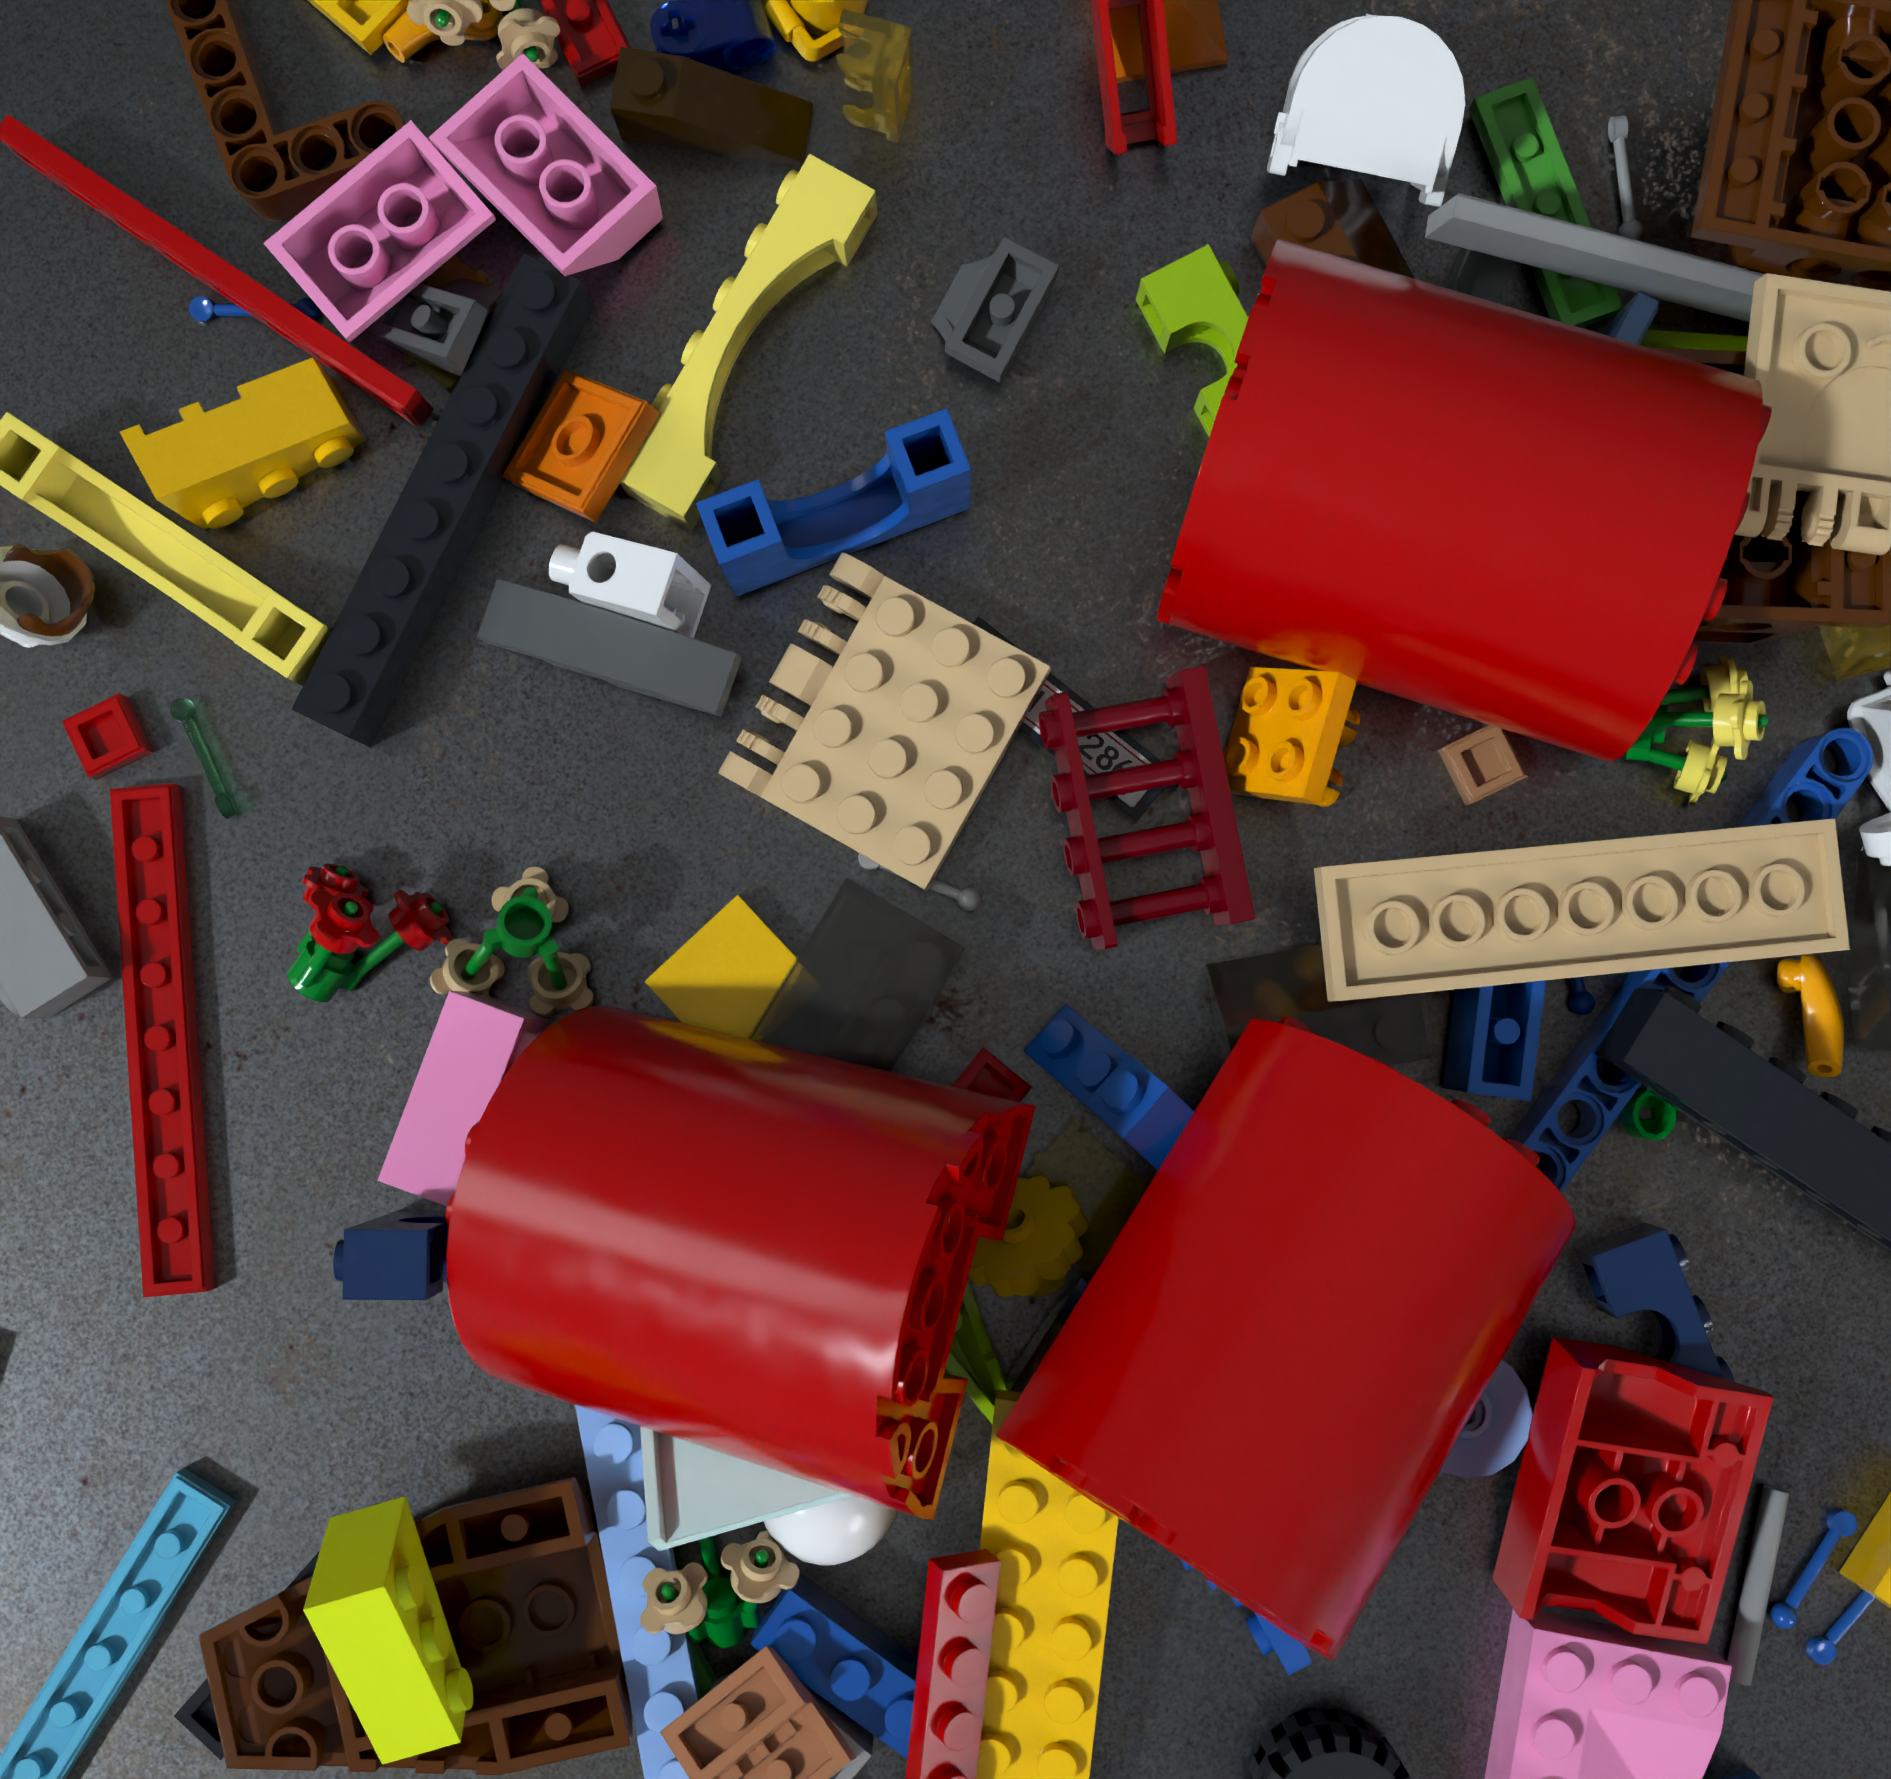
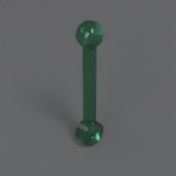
M187 698L176 699L171 704L170 714L174 720L182 723L216 796L214 798L216 806L225 819H229L239 814V808L233 796L227 791L194 720L196 714L195 705Z

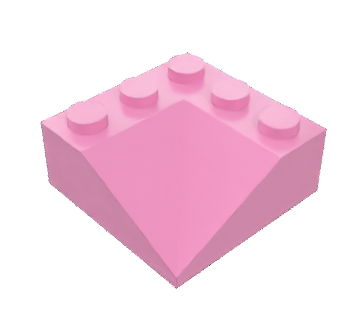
M1513 1609L1485 1779H1703L1721 1735L1732 1666L1706 1644L1630 1633L1620 1626L1541 1611L1537 1613L1533 1620L1519 1618Z

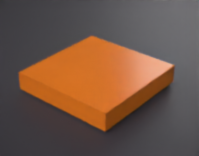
M565 369L507 466L503 477L516 487L596 523L658 419L660 412L647 401Z

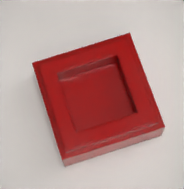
M118 693L62 721L88 778L98 780L153 753L128 697Z

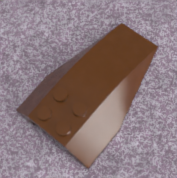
M575 1477L446 1506L415 1522L460 1666L468 1672L473 1687V1706L470 1710H466L460 1743L382 1765L303 1611L313 1577L311 1576L199 1635L226 1769L315 1771L319 1766H344L349 1768V1772H376L379 1767L416 1768L415 1773L444 1774L447 1769L477 1770L476 1775H504L631 1745L633 1741L632 1710L596 1516Z

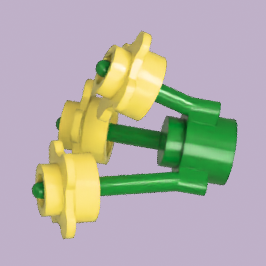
M1719 656L1716 665L1701 667L1700 685L1669 689L1645 730L1627 751L1626 760L1650 761L1678 770L1673 788L1690 793L1689 805L1695 806L1699 796L1704 791L1715 794L1720 782L1727 779L1725 768L1728 758L1717 754L1719 747L1732 746L1734 747L1735 758L1737 760H1745L1750 741L1762 740L1765 726L1768 723L1764 701L1753 700V684L1748 680L1745 668H1736L1733 658ZM1702 699L1705 712H1667L1668 705L1664 704ZM1666 726L1713 727L1714 737L1710 745L1690 740L1683 756L1651 747V743L1664 744Z

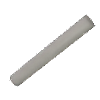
M1763 1485L1727 1659V1662L1732 1666L1730 1681L1745 1686H1751L1790 1496L1789 1491L1770 1485Z

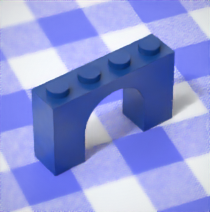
M948 409L940 410L884 431L886 441L885 456L866 472L828 490L796 499L770 500L765 497L760 481L757 479L696 502L719 566L735 596H740L838 559L842 552L846 554L854 553L970 509L971 468Z

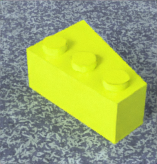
M399 1497L330 1517L303 1611L382 1765L460 1743L466 1710H470L473 1706V1687L468 1672L460 1666L407 1497Z

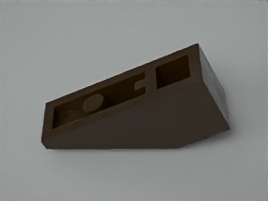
M620 47L610 105L622 140L802 167L805 162L814 109L812 102L684 56Z

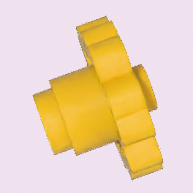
M1036 1176L1029 1179L1018 1178L1003 1240L999 1241L978 1236L969 1272V1278L976 1286L990 1284L995 1294L1002 1298L1015 1294L1018 1296L1043 1297L1057 1291L1066 1281L1071 1265L1077 1262L1084 1252L1078 1238L1086 1232L1089 1226L1072 1190L1068 1186L1052 1188L1050 1182L1044 1176Z

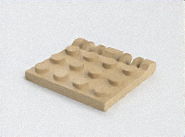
M1766 273L1754 282L1744 376L1760 381L1763 404L1772 406V414L1766 432L1757 447L1747 489L1750 492L1749 504L1744 518L1734 535L1757 537L1762 532L1761 536H1765L1767 539L1782 541L1792 525L1796 491L1810 492L1802 509V527L1800 528L1802 542H1807L1808 545L1823 547V544L1829 539L1833 549L1882 556L1891 549V292Z
M842 552L829 575L844 586L870 599V603L865 607L855 599L828 585L822 587L817 597L823 601V604L839 614L843 613L858 621L857 626L848 642H846L821 623L804 619L798 632L835 653L839 658L832 667L820 658L790 643L769 683L811 706L808 713L803 718L785 706L762 695L755 706L761 711V714L778 724L783 723L797 731L786 752H783L771 745L768 739L756 732H747L742 729L736 742L778 765L772 775L730 751L718 773L928 891L1051 673V666L884 576L864 562Z

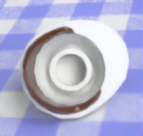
M20 544L0 547V635L27 648L69 642L86 625L87 611L94 598V578L85 561H82L81 557L75 555L73 551L66 549L35 550Z

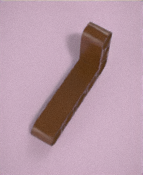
M165 0L229 181L241 198L263 220L279 223L293 219L375 150L373 149L374 144L379 138L387 134H395L406 124L398 110L386 102L372 101L283 132L237 1ZM214 7L208 16L198 19L202 11ZM235 63V66L229 73L217 77L219 71L224 66ZM256 119L251 130L243 134H237L238 129L243 123ZM328 155H336V159L330 167L325 170L315 171L316 165L322 158ZM269 176H277L276 182L271 188L263 192H257L262 180Z

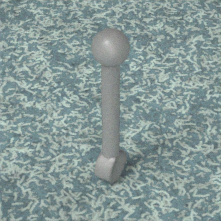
M1625 115L1612 116L1608 122V137L1614 146L1623 223L1619 227L1618 236L1640 241L1644 229L1635 216L1626 143L1628 120Z
M859 853L858 860L864 869L875 871L880 868L897 875ZM934 878L929 887L930 890L957 900L958 905L964 911H975L982 903V895L975 887L961 889L937 878Z

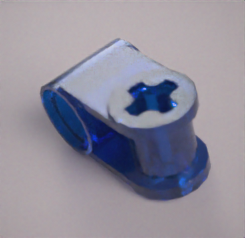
M762 0L669 1L655 11L650 23L652 40L657 47L656 52L690 57L692 60L726 72L758 65L770 58L777 47ZM673 18H677L678 28L673 29ZM685 41V44L678 45L677 42Z

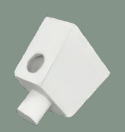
M589 532L585 536L581 549L559 544L555 548L549 563L550 579L569 585V593L582 603L691 638L695 636L711 588V584L677 553L596 532Z

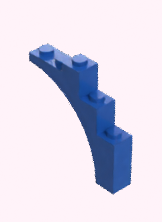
M1067 1004L1060 1009L1024 1050L1028 1056L1157 1171L1194 1114V1111L1165 1083L1130 1054L1127 1055Z

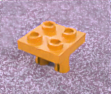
M1250 667L1245 686L1240 695V703L1229 741L1223 754L1231 794L1312 804L1321 807H1328L1335 803L1340 792L1327 787V783L1329 782L1337 786H1342L1343 775L1332 766L1338 746L1343 747L1350 744L1358 732L1344 726L1345 722L1352 725H1360V714L1356 709L1350 707L1357 681L1340 672Z

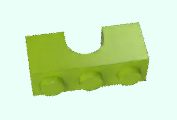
M1207 244L1141 278L1136 302L1164 354L1183 344L1200 342L1213 347L1223 358L1226 366V375L1201 389L1193 407L1207 435L1210 437L1228 381L1237 367V363L1234 362L1249 316H1247L1236 296L1240 293V288L1233 269L1224 259L1218 262L1211 247Z

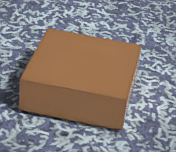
M1488 725L1438 750L1465 806L1528 777L1505 730L1492 725Z

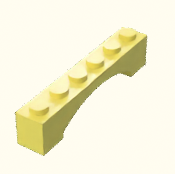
M811 154L808 155L799 172L792 169L781 183L776 196V204L779 205L768 225L760 223L752 232L744 252V256L748 259L736 278L732 276L727 277L719 288L713 303V310L716 313L705 332L701 330L695 331L686 344L681 358V363L685 366L673 386L666 383L657 393L652 406L660 412V415L620 481L628 496L690 531L694 529L701 517L696 502L712 497L723 479L717 463L712 460L713 429L724 386L742 348L767 313L800 282L835 261L847 267L878 215L876 190Z
M5 413L0 420V485L161 590L287 679L301 686L304 685L332 630L330 627L12 414Z

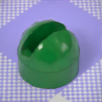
M1640 1088L1636 1090L1618 1115V1124L1627 1135L1636 1139L1661 1140L1667 1137L1674 1128L1676 1109L1648 1089ZM1651 1107L1652 1118L1640 1119L1639 1109Z

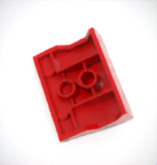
M1552 1336L1530 1425L1529 1437L1525 1445L1492 1578L1519 1618L1533 1620L1544 1605L1595 1612L1632 1634L1708 1644L1774 1397L1767 1391L1616 1346Z

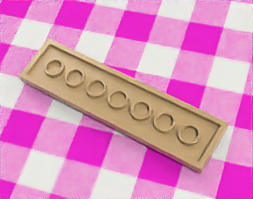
M1835 819L1314 868L1328 1001H1345L1850 950Z

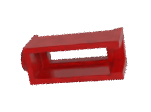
M1090 0L1106 147L1117 155L1128 153L1127 144L1157 139L1164 146L1177 144L1163 0ZM1137 5L1148 109L1120 114L1109 10Z

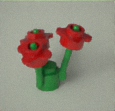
M325 863L322 868L310 866L307 874L302 879V883L307 886L302 898L316 911V914L310 922L307 934L297 946L299 956L287 971V979L296 991L317 1002L330 1001L340 987L353 991L367 972L404 942L417 951H424L436 940H439L444 945H448L453 940V937L445 926L449 922L445 909L428 893L421 894L415 892L412 895H408L403 890L397 891L394 894V899L398 906L389 912V920L395 932L356 964L351 963L354 957L353 952L359 945L364 948L373 947L380 937L379 932L372 927L370 919L373 906L365 899L369 890L359 884L360 877L345 866Z

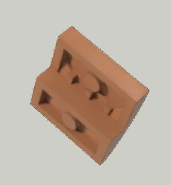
M770 1645L765 1646L660 1731L689 1779H831L857 1758L812 1694Z

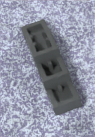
M501 579L496 580L476 637L490 645L536 657L553 666L599 678L623 689L721 717L742 656L735 652L664 628Z

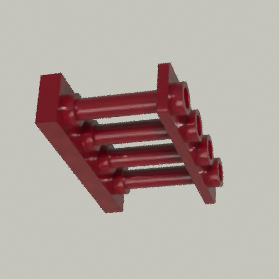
M1206 666L1183 669L1167 678L1168 689H1163L1162 696L1072 712L1069 694L1066 691L1055 693L1045 700L1046 711L1039 712L1041 739L1046 750L1054 749L1058 774L1051 776L1054 804L1058 813L1066 812L1071 837L1064 838L1063 840L1064 857L1069 874L1071 876L1079 875L1083 896L1082 901L1076 902L1077 923L1082 938H1091L1094 950L1118 946L1115 927L1198 910H1204L1207 915L1212 914L1215 926L1230 925L1256 919ZM1165 721L1169 727H1176L1180 751L1175 752L1174 759L1084 775L1077 738ZM1179 784L1182 790L1188 789L1193 814L1187 815L1186 822L1097 839L1090 805L1091 800ZM1191 847L1194 852H1200L1205 877H1200L1197 885L1109 902L1102 864Z

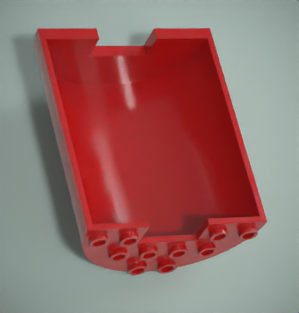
M1277 239L1262 278L1261 292L1258 293L1254 307L1251 309L1234 363H1237V367L1228 381L1201 462L1171 561L1173 568L1169 572L1162 593L1157 621L1309 669L1340 672L1357 681V684L1607 762L1619 759L1632 747L1645 730L1672 682L1683 685L1688 679L1698 652V645L1692 643L1701 620L1712 621L1724 600L1727 580L1719 578L1734 533L1739 528L1749 504L1750 492L1747 489L1757 447L1766 432L1772 414V406L1763 404L1760 381Z
M605 1005L579 1009L549 1026L522 1052L503 1077L480 1121L473 1125L466 1137V1157L459 1175L456 1192L451 1196L446 1208V1222L449 1226L447 1243L448 1296L453 1322L460 1341L470 1358L480 1369L504 1382L922 1519L934 1520L968 1382L966 1378L946 1373V1364L978 1236L999 1241L1003 1240L1036 1106Z
M1282 1016L1278 1023L1251 1019L997 1432L996 1437L1102 1509L1135 1527L1204 1574L1203 1577L1302 1645L1329 1660L1335 1661L1574 1231L1576 1223L1574 1213L1558 1188L1536 1167L1540 1161L1539 1156L1525 1145L1512 1139L1501 1138L1488 1128L1491 1122L1490 1117L1478 1107L1460 1099H1453L1450 1103L1428 1088L1399 1073L1387 1063L1316 1035L1305 1024L1291 1017Z

